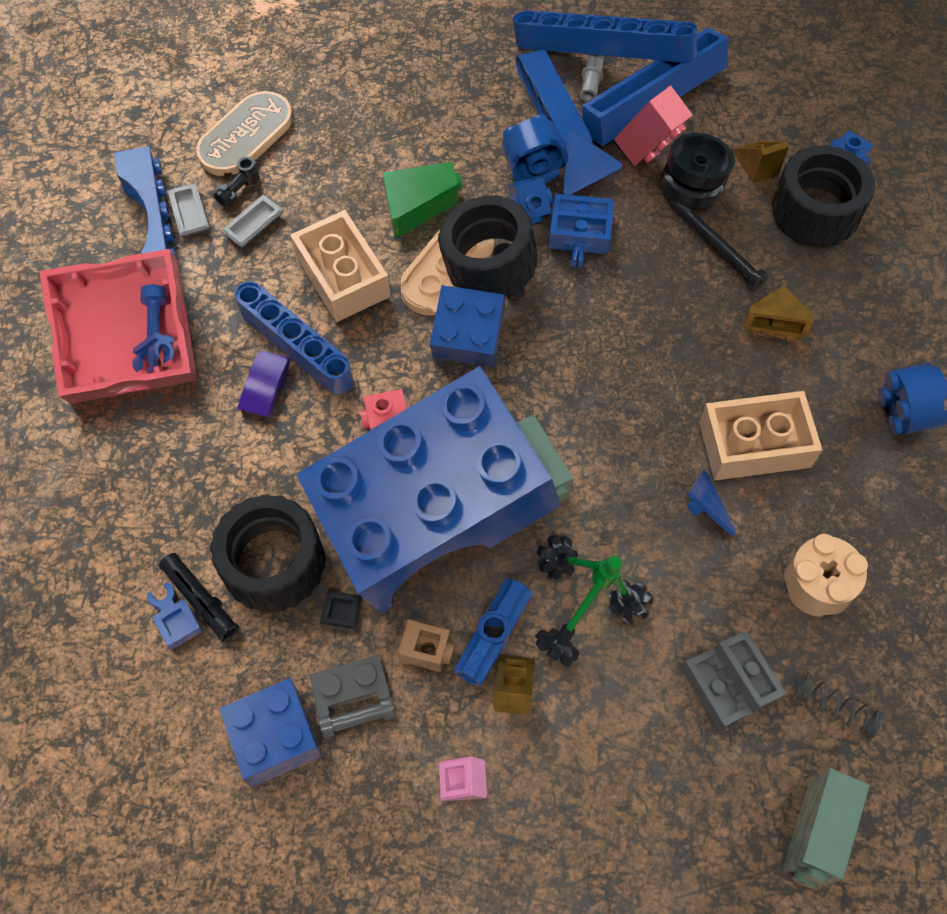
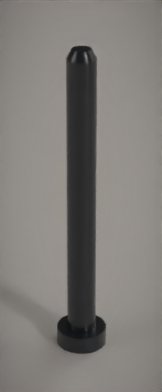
M671 199L669 200L670 207L748 279L747 285L753 291L760 288L767 281L768 273L763 269L757 271L692 209L675 203Z

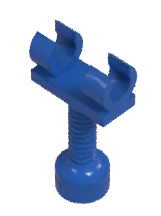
M155 284L145 285L140 289V301L143 305L147 306V339L133 348V354H136L132 361L134 370L138 372L143 369V359L148 364L147 374L154 371V366L158 365L157 359L161 351L164 353L163 364L174 356V349L171 345L174 342V337L160 334V307L167 303V290L165 287Z

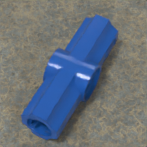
M506 578L488 611L479 619L476 632L453 670L462 680L471 685L482 687L501 651L508 645L512 631L533 596V592L526 585L515 579L510 580ZM490 626H497L504 633L498 638H491L484 631Z

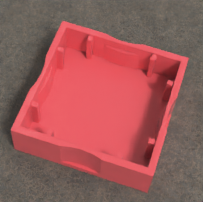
M170 249L125 256L107 263H84L40 271L46 316L52 329V357L58 396L73 404L198 381L178 261ZM155 284L163 286L167 290V303L160 307V334L174 337V342L171 344L174 349V356L163 364L164 353L161 351L157 359L158 365L154 366V371L147 374L148 364L143 359V369L138 372L134 370L132 361L136 354H133V348L147 339V306L143 305L140 301V289L145 285Z

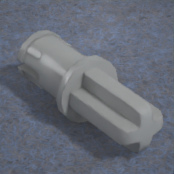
M588 54L586 68L582 70L583 82L579 96L586 102L597 96L599 82L603 79V55Z

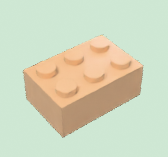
M346 210L290 235L297 260L336 323L391 297L387 273Z
M804 391L706 403L699 421L714 481L812 468L823 450Z

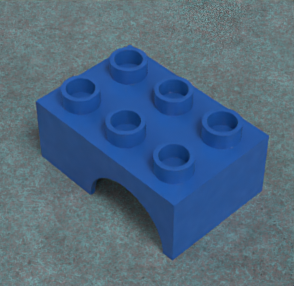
M481 366L296 474L358 594L380 613L393 606L391 600L398 587L412 574L430 562L468 546L484 545L490 549L561 507L551 476Z

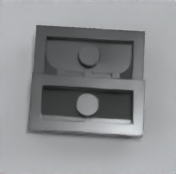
M747 631L718 643L713 649L686 660L680 666L718 731L757 712L787 694Z

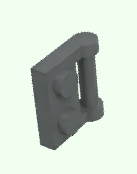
M379 654L309 674L324 739L335 736L336 731L384 717L385 721L396 718ZM379 695L380 703L331 717L330 709Z

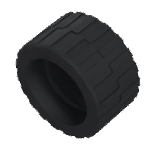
M815 145L801 149L789 158L788 163L784 167L772 200L773 217H775L777 225L783 229L785 234L800 243L803 242L811 246L817 245L821 247L842 243L843 240L849 239L853 232H856L875 192L873 173L862 159L858 158L851 151L844 150V148L832 147L831 145ZM819 188L826 190L838 197L842 204H825L809 197L802 189Z
M483 195L478 198H471L457 205L453 211L446 215L444 222L441 223L440 233L438 234L439 248L453 286L504 294L506 297L523 289L534 276L535 268L538 265V253L531 218L526 213L525 208L521 204H517L515 200L499 195ZM499 238L513 242L506 250L492 257L473 258L465 255L470 248L484 240Z
M269 494L250 497L239 504H235L219 520L220 522L213 531V539L210 543L211 560L217 574L233 598L243 603L245 607L267 613L269 611H285V609L292 606L295 607L302 600L308 598L313 593L314 588L320 583L321 575L325 568L324 548L310 514L306 509L300 507V504L296 501L286 499L284 496H270ZM269 531H285L300 539L301 547L297 558L291 566L280 574L268 578H253L239 571L238 563L243 549L258 535Z

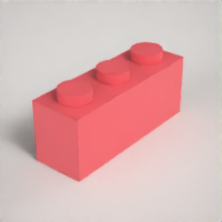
M669 86L650 100L614 140L634 167L643 160L648 164L663 149L674 141L673 139L687 129L684 123L693 114L672 86Z

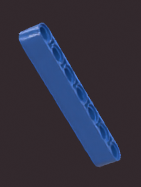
M532 10L518 12L512 18L516 44L519 48L545 49V51L673 62H688L697 56V26L692 22Z

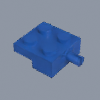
M555 193L549 248L572 251L570 264L572 267H576V259L579 258L577 268L582 267L584 264V253L608 254L612 232L614 199Z

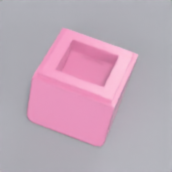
M469 756L439 762L441 801L471 800L487 797L486 770L483 759Z

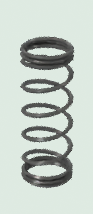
M808 673L804 677L797 690L796 699L802 700L807 692L804 702L808 703L818 688L825 684L824 694L818 710L821 711L828 700L838 691L839 698L832 718H836L844 705L853 699L851 714L846 724L847 727L864 707H867V715L861 734L867 728L866 737L872 739L876 736L883 723L884 713L877 710L869 718L870 708L868 704L862 705L854 713L856 706L854 697H849L839 707L842 696L840 689L834 690L825 700L827 683L825 681L821 682L811 692L815 676Z

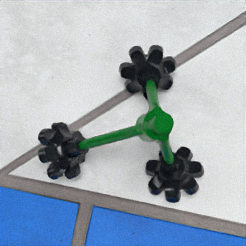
M551 535L547 540L549 547L539 546L537 549V556L545 558V561L539 564L541 573H549L548 578L550 580H560L562 574L571 576L574 573V565L593 570L592 581L594 585L568 624H563L559 631L552 628L549 632L540 630L535 635L536 639H538L536 645L540 651L549 650L547 655L550 658L558 660L560 657L561 663L566 667H570L573 660L576 661L580 654L579 650L573 647V644L570 642L575 634L574 628L601 589L609 588L612 584L616 585L618 591H611L608 596L609 602L613 603L609 606V613L612 617L621 615L622 622L625 625H632L634 623V615L641 620L646 619L649 616V611L644 605H651L654 602V597L650 592H645L647 586L644 583L637 581L631 586L627 580H621L620 568L622 561L619 557L611 556L603 561L578 558L577 551L570 549L572 546L571 539L566 536L559 538L556 535Z

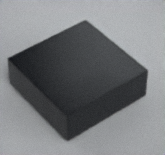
M328 590L320 626L322 628L356 633L363 603L362 596Z

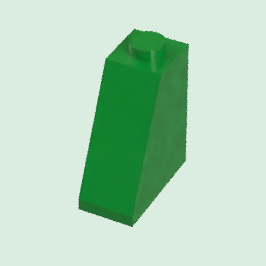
M452 161L382 172L394 237L404 235L458 204V191H462V180L460 173L454 172Z

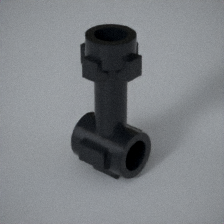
M240 158L237 162L239 173L228 184L223 183L215 189L216 192L213 196L219 204L227 207L231 202L234 203L238 199L236 192L244 184L254 185L259 181V168L253 158Z

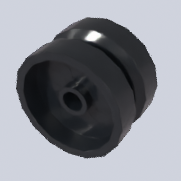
M696 132L683 134L674 140L670 148L667 163L660 177L661 188L665 195L675 203L693 209L711 207L719 202L735 164L734 154L727 144L709 134Z

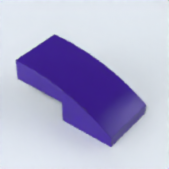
M259 350L247 376L237 409L271 418L278 390L284 387L291 358Z

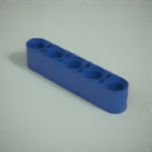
M545 49L516 56L518 75L538 114L545 115L548 120L555 124L565 148L567 146V134L570 131L575 132L592 143L591 135Z
M247 281L238 285L234 292L235 299L242 317L331 393L343 394L350 390L353 385V378L349 360L345 355L258 283ZM314 354H320V355L315 356V357H310V356H312V355H314ZM342 372V374H340V375H337V376H334V375H333L334 373Z

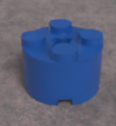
M535 115L532 119L525 120L516 126H510L503 132L502 151L515 181L538 176L544 177L546 184L560 174L559 169L563 163L566 166L568 162L566 148L555 124L548 120L545 115Z
M928 362L890 370L885 373L884 387L878 389V399L882 407L887 406L889 410L888 424L893 435H906L947 425V410L944 409V400L947 399V382L938 366L930 367L932 363Z

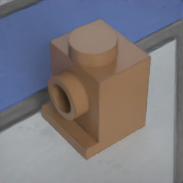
M407 620L398 651L400 664H410L441 672L443 664L450 665L454 655L455 643L450 642V630ZM426 646L435 648L433 655L422 653V650Z

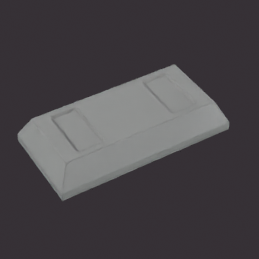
M196 183L167 191L180 237L186 238L209 230Z
M262 195L221 229V232L241 248H244L283 214L284 209Z

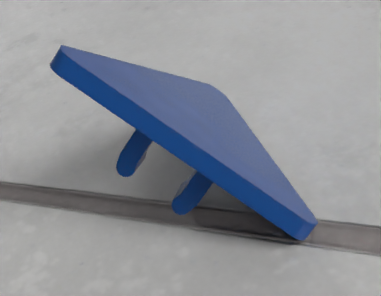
M568 132L566 146L568 162L565 166L563 191L565 195H572L621 170V162L575 132Z
M705 470L701 471L688 493L691 502L687 503V506L694 516L705 511L730 536L735 535L736 530L708 473Z

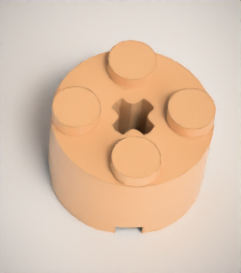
M820 534L805 542L787 565L784 572V583L786 582L788 590L787 594L791 602L798 609L809 615L822 617L823 615L841 613L863 590L867 579L866 570L868 562L864 556L860 555L846 541L828 534Z

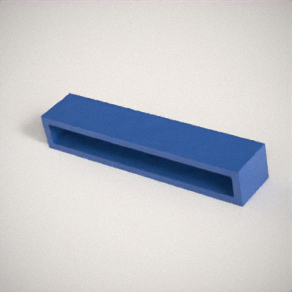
M708 27L697 34V56L695 59L688 62L655 60L583 104V121L592 140L604 146L615 139L650 100L669 86H672L678 96L681 97L727 68L728 37Z

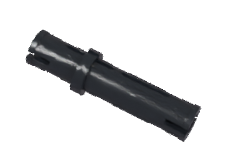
M171 553L160 561L159 569L167 575L179 592L196 610L195 616L199 621H205L221 642L231 639L238 632L239 626L224 611L222 601L216 596L212 597L198 578L181 561L178 554ZM182 577H183V578L186 580V582L192 587V589L194 590V592H193V591L191 590V588L185 583V581L182 579Z

